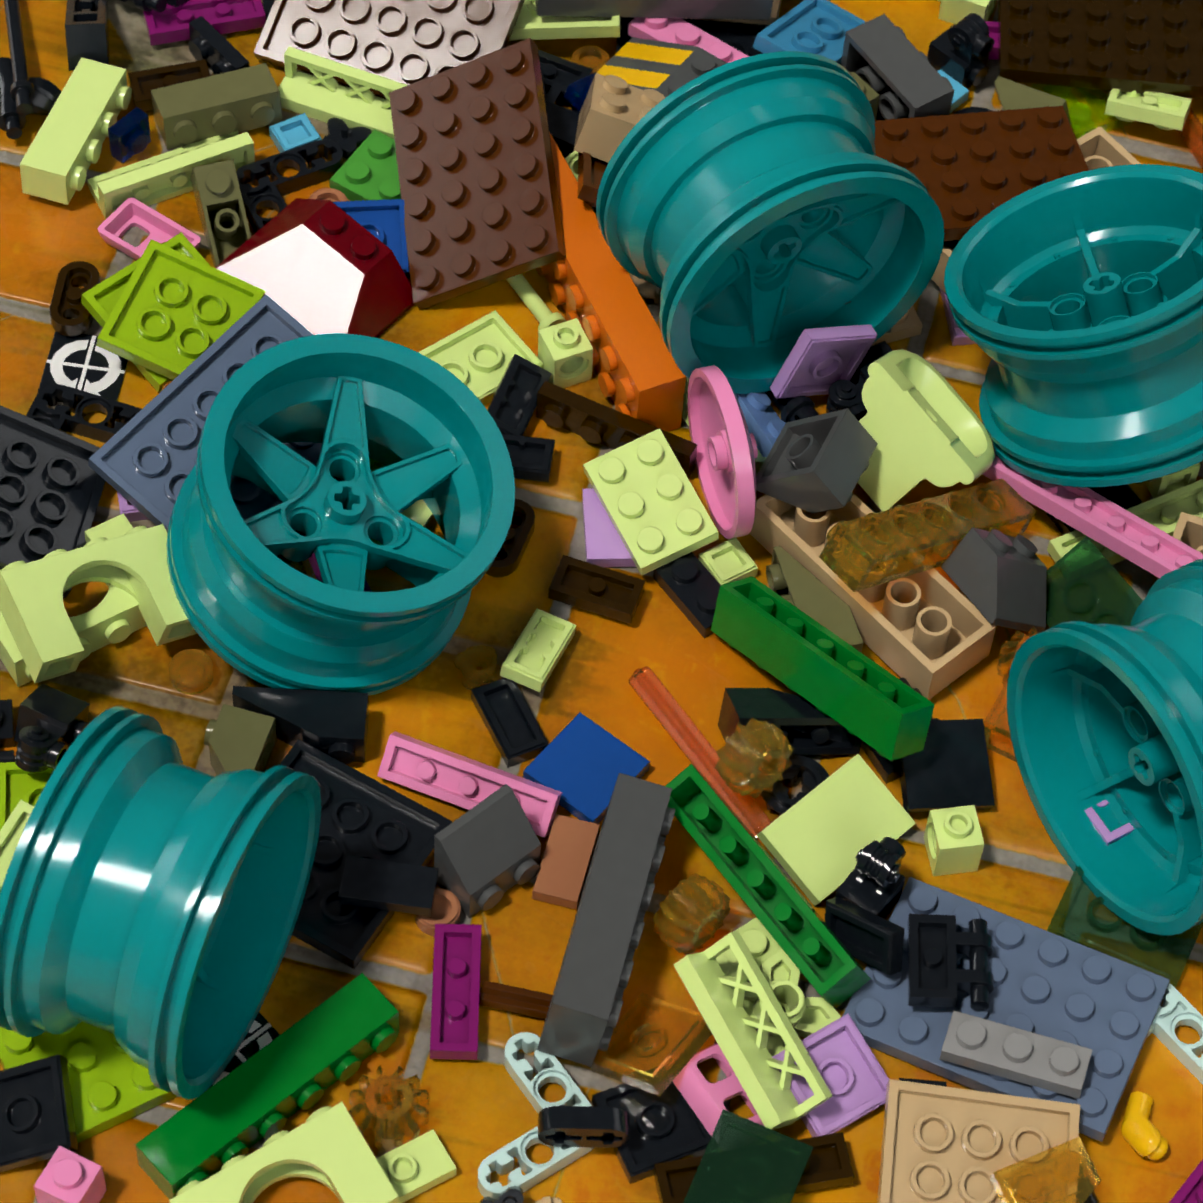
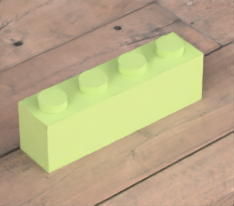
M81 57L20 162L22 193L68 205L76 190H82L88 168L91 163L95 164L99 160L102 143L106 136L111 137L113 135L120 111L126 110L129 106L132 89L127 86L126 69Z

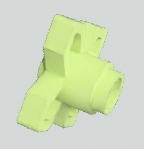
M783 949L777 951L759 967L798 1036L806 1038L841 1018L834 1007L822 997H805L803 991L798 986L800 970ZM745 990L743 1008L749 1017L760 1020L762 1002L756 993ZM769 1032L766 1048L771 1057L785 1050L786 1044L779 1034Z

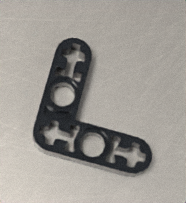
M328 139L317 140L237 169L236 174L246 216L255 233L273 219L260 217L257 214L259 210L273 208L280 213L287 207L282 196L330 180L343 165V150L337 142ZM285 167H293L299 171L293 177H283L278 172Z
M52 384L39 391L26 416L64 433L70 432L106 443L142 408L65 385ZM57 402L63 403V405H57L55 409L49 408V406H55ZM93 411H101L107 416L104 421L96 424L84 420L86 414Z

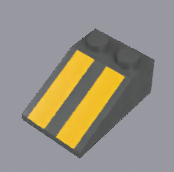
M632 37L596 73L603 76H618L625 80L628 85L642 90L653 89L667 97L691 80L727 63L697 46ZM595 74L586 82L585 88L590 89Z

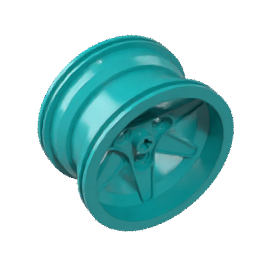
M778 51L742 58L702 74L671 93L652 108L626 135L604 171L596 201V217L599 229L614 257L622 267L636 277L648 281L661 289L659 313L661 335L676 365L689 379L694 369L715 365L724 373L735 394L771 391V384L804 329L871 324L878 334L875 339L877 341L914 305L936 270L941 257L945 235L944 222L938 206L916 175L899 165L875 156L876 127L871 104L854 77L843 66L829 58L808 52Z
M1156 164L1119 165L1083 171L1027 190L998 206L971 227L958 242L948 259L944 285L951 313L956 324L966 336L976 342L992 358L980 392L979 409L982 423L993 442L995 454L1007 466L1025 476L1046 483L1072 487H1109L1138 483L1181 471L1203 461V173L1176 166Z
M343 333L305 336L273 346L250 359L229 378L216 396L207 415L197 448L196 465L192 468L181 487L168 525L166 542L167 563L176 597L188 621L203 641L225 662L259 683L271 688L368 693V696L393 689L425 670L448 645L464 616L472 588L479 583L489 570L506 539L515 506L514 471L509 451L494 419L475 394L454 374L419 352L380 338ZM283 443H322L317 465L315 466ZM369 458L385 467L371 472ZM231 475L251 481L283 503L243 520L230 493ZM333 477L340 478L343 481H337ZM423 499L438 522L444 539L403 515L402 512L416 501ZM294 530L301 531L306 535V537L298 534ZM370 539L377 540L382 545L375 544ZM314 552L323 582L299 572L276 556L281 554L290 561L300 562L310 558ZM386 566L413 583L416 587L388 592H365L366 569L379 570Z
M1199 559L1173 570L1158 579L1148 591L1146 598L1137 607L1130 626L1068 621L1030 637L1016 652L1011 664L1007 684L1008 723L1016 760L1030 799L1047 833L1073 872L1101 903L1132 926L1156 935L1171 936L1180 934L1203 922V559ZM1104 800H1107L1109 802V804L1105 807H1099L1096 805ZM1092 807L1110 832L1127 823H1130L1134 830L1130 834L1107 845L1084 810Z
M114 706L98 715L78 735L46 783L17 844L0 892V1027L13 1030L25 1037H35L45 1031L52 1034H61L83 1021L114 1033L118 1044L127 1055L138 1065L149 1069V1075L155 1087L166 1092L172 1091L173 1094L184 1099H194L203 1094L225 1070L249 1032L270 990L293 933L311 875L319 836L321 793L317 780L311 775L300 771L295 772L294 769L283 765L274 766L265 773L253 769L223 772L217 776H212L183 765L176 741L172 737L163 734L162 728L155 718L124 706Z

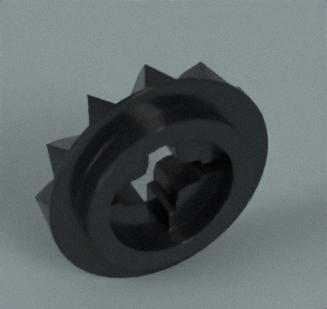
M801 755L782 756L773 760L764 769L760 778V796L765 800L767 810L773 809L782 815L826 780L829 775L822 765L809 757ZM798 777H801L802 792H799L796 797L790 799L788 795L789 788L787 787H792L794 782H797Z

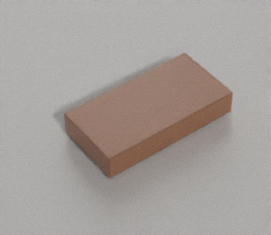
M559 814L555 815L533 888L532 899L577 910L598 839L600 824Z

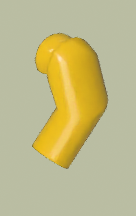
M1132 1092L1129 1096L1121 1126L1122 1136L1139 1155L1148 1157L1150 1160H1159L1167 1153L1168 1142L1148 1120L1153 1098L1143 1092Z

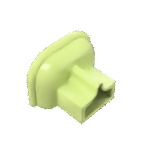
M899 349L888 352L868 366L869 378L864 383L861 392L862 402L867 409V414L859 422L878 444L869 459V466L861 474L858 484L883 513L896 505L925 479L934 486L943 488L953 486L958 482L967 485L990 469L995 459L993 442L985 426L948 381L928 361L915 353Z

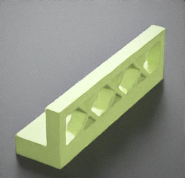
M290 46L284 54L285 77L278 87L281 108L298 114L305 113L307 117L328 123L329 119L335 117L343 120L348 128L365 127L369 128L371 133L375 129L394 139L389 92L407 86L406 84ZM297 64L307 67L314 75L298 71ZM333 77L344 79L350 87L339 84ZM370 88L380 91L386 99L375 96Z
M238 131L227 135L206 138L87 179L88 188L105 219H107L128 198H135L150 206L193 191L191 183L193 167L233 160L237 171L240 167L255 162L254 142L248 132L239 134Z
M738 931L730 932L704 952L686 955L673 964L767 1132L793 1124L833 1097ZM731 948L739 962L736 979L725 976L716 960L719 955ZM745 990L756 993L762 1002L760 1020L749 1017L743 1008ZM769 1032L779 1034L786 1044L783 1061L772 1058L766 1048ZM792 1074L803 1076L814 1093L813 1096L800 1105L790 1090Z

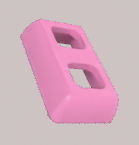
M135 198L126 199L98 227L101 238L107 244L134 260L142 257L151 239L163 244L182 232L196 250H198L201 238L195 233ZM131 227H138L149 234L138 247H134L120 239Z
M718 1044L711 1045L674 1062L667 1069L668 1076L722 1152L739 1150L771 1134V1131L767 1132ZM714 1058L727 1078L716 1083H710L700 1072L697 1064ZM740 1095L754 1116L743 1121H736L724 1106L725 1101Z

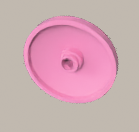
M715 365L696 368L692 371L688 384V420L691 442L697 444L695 465L701 489L711 517L719 532L727 539L746 536L752 530L755 517L757 488L755 459L758 457L756 440L753 433H749L738 399L721 369Z

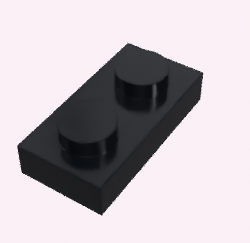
M200 16L189 22V49L197 61L206 59L207 66L213 71L214 75L249 67V61L204 17Z
M691 552L655 569L654 580L703 638L713 634L711 626L720 584L698 558Z

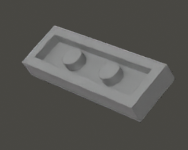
M953 1010L941 1050L940 1060L1080 1099L1093 1049Z

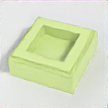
M737 538L729 539L700 553L698 560L720 585L751 576L756 577L758 573L757 565Z

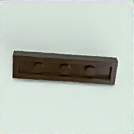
M544 381L537 392V418L542 419L552 427H561L580 435L584 440L593 444H601L614 450L659 429L547 381ZM661 429L689 479L695 470L697 444Z
M843 1132L656 1163L653 1169L660 1203H744L850 1185L854 1179Z

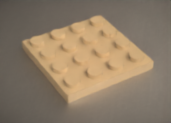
M890 1079L886 1088L877 1203H1075L1080 1104Z

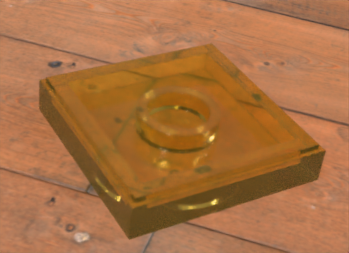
M641 993L618 1020L615 1029H613L607 1052L597 1050L590 1069L609 1078L661 1096L710 1037L712 1032L701 1013Z

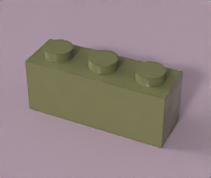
M266 63L151 90L155 123L167 150L186 146L206 138L227 135L235 131L240 133L283 121L280 92Z

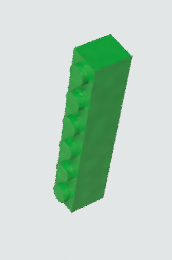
M753 576L720 585L711 631L726 641L731 648L740 651L755 662L760 669L769 672L784 683L789 690L798 693L813 704L818 711L827 714L845 727L847 732L857 736L874 748L880 756L894 761L924 750L934 703Z
M690 764L665 786L672 788L668 807L676 809L674 816L823 999L836 1009L871 979L701 772Z
M361 973L135 1144L139 1166L169 1200L176 1197L178 1191L186 1184L194 1180L198 1182L204 1181L221 1170V1167L228 1160L239 1155H247L249 1148L262 1138L267 1140L272 1135L280 1132L285 1126L287 1119L300 1109L308 1110L317 1104L322 1098L324 1091L336 1081L343 1082L351 1078L360 1068L361 1062L374 1052L382 1053L396 1041L399 1034V1011Z

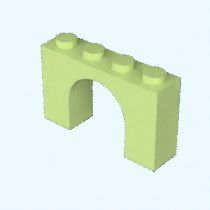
M123 513L84 531L85 541L88 543L99 537H105L107 540L119 537L133 527ZM106 583L109 590L104 599L95 608L84 614L69 617L85 650L80 661L87 658L92 652L110 643L116 644L124 641L131 633L147 626L139 610L140 604L132 595L114 585ZM0 610V659L16 685L20 687L33 681Z
M163 524L150 528L137 526L122 536L108 540L105 537H99L89 541L81 548L70 551L57 549L48 553L42 559L29 563L16 561L8 564L0 571V610L34 683L77 670L85 650L64 607L63 594L71 587L80 583L104 582L132 595L140 604L139 610L157 646L197 634L176 597L170 579L167 563V531Z
M343 1102L334 1107L325 1106L316 1110L307 1118L306 1123L290 1132L284 1130L272 1135L266 1140L262 1148L248 1156L239 1155L228 1160L221 1167L220 1172L204 1181L198 1182L194 1180L186 1184L178 1191L176 1197L169 1200L170 1203H253L257 1196L271 1184L286 1178L305 1177L326 1185L336 1195L340 1203H401L398 1194Z

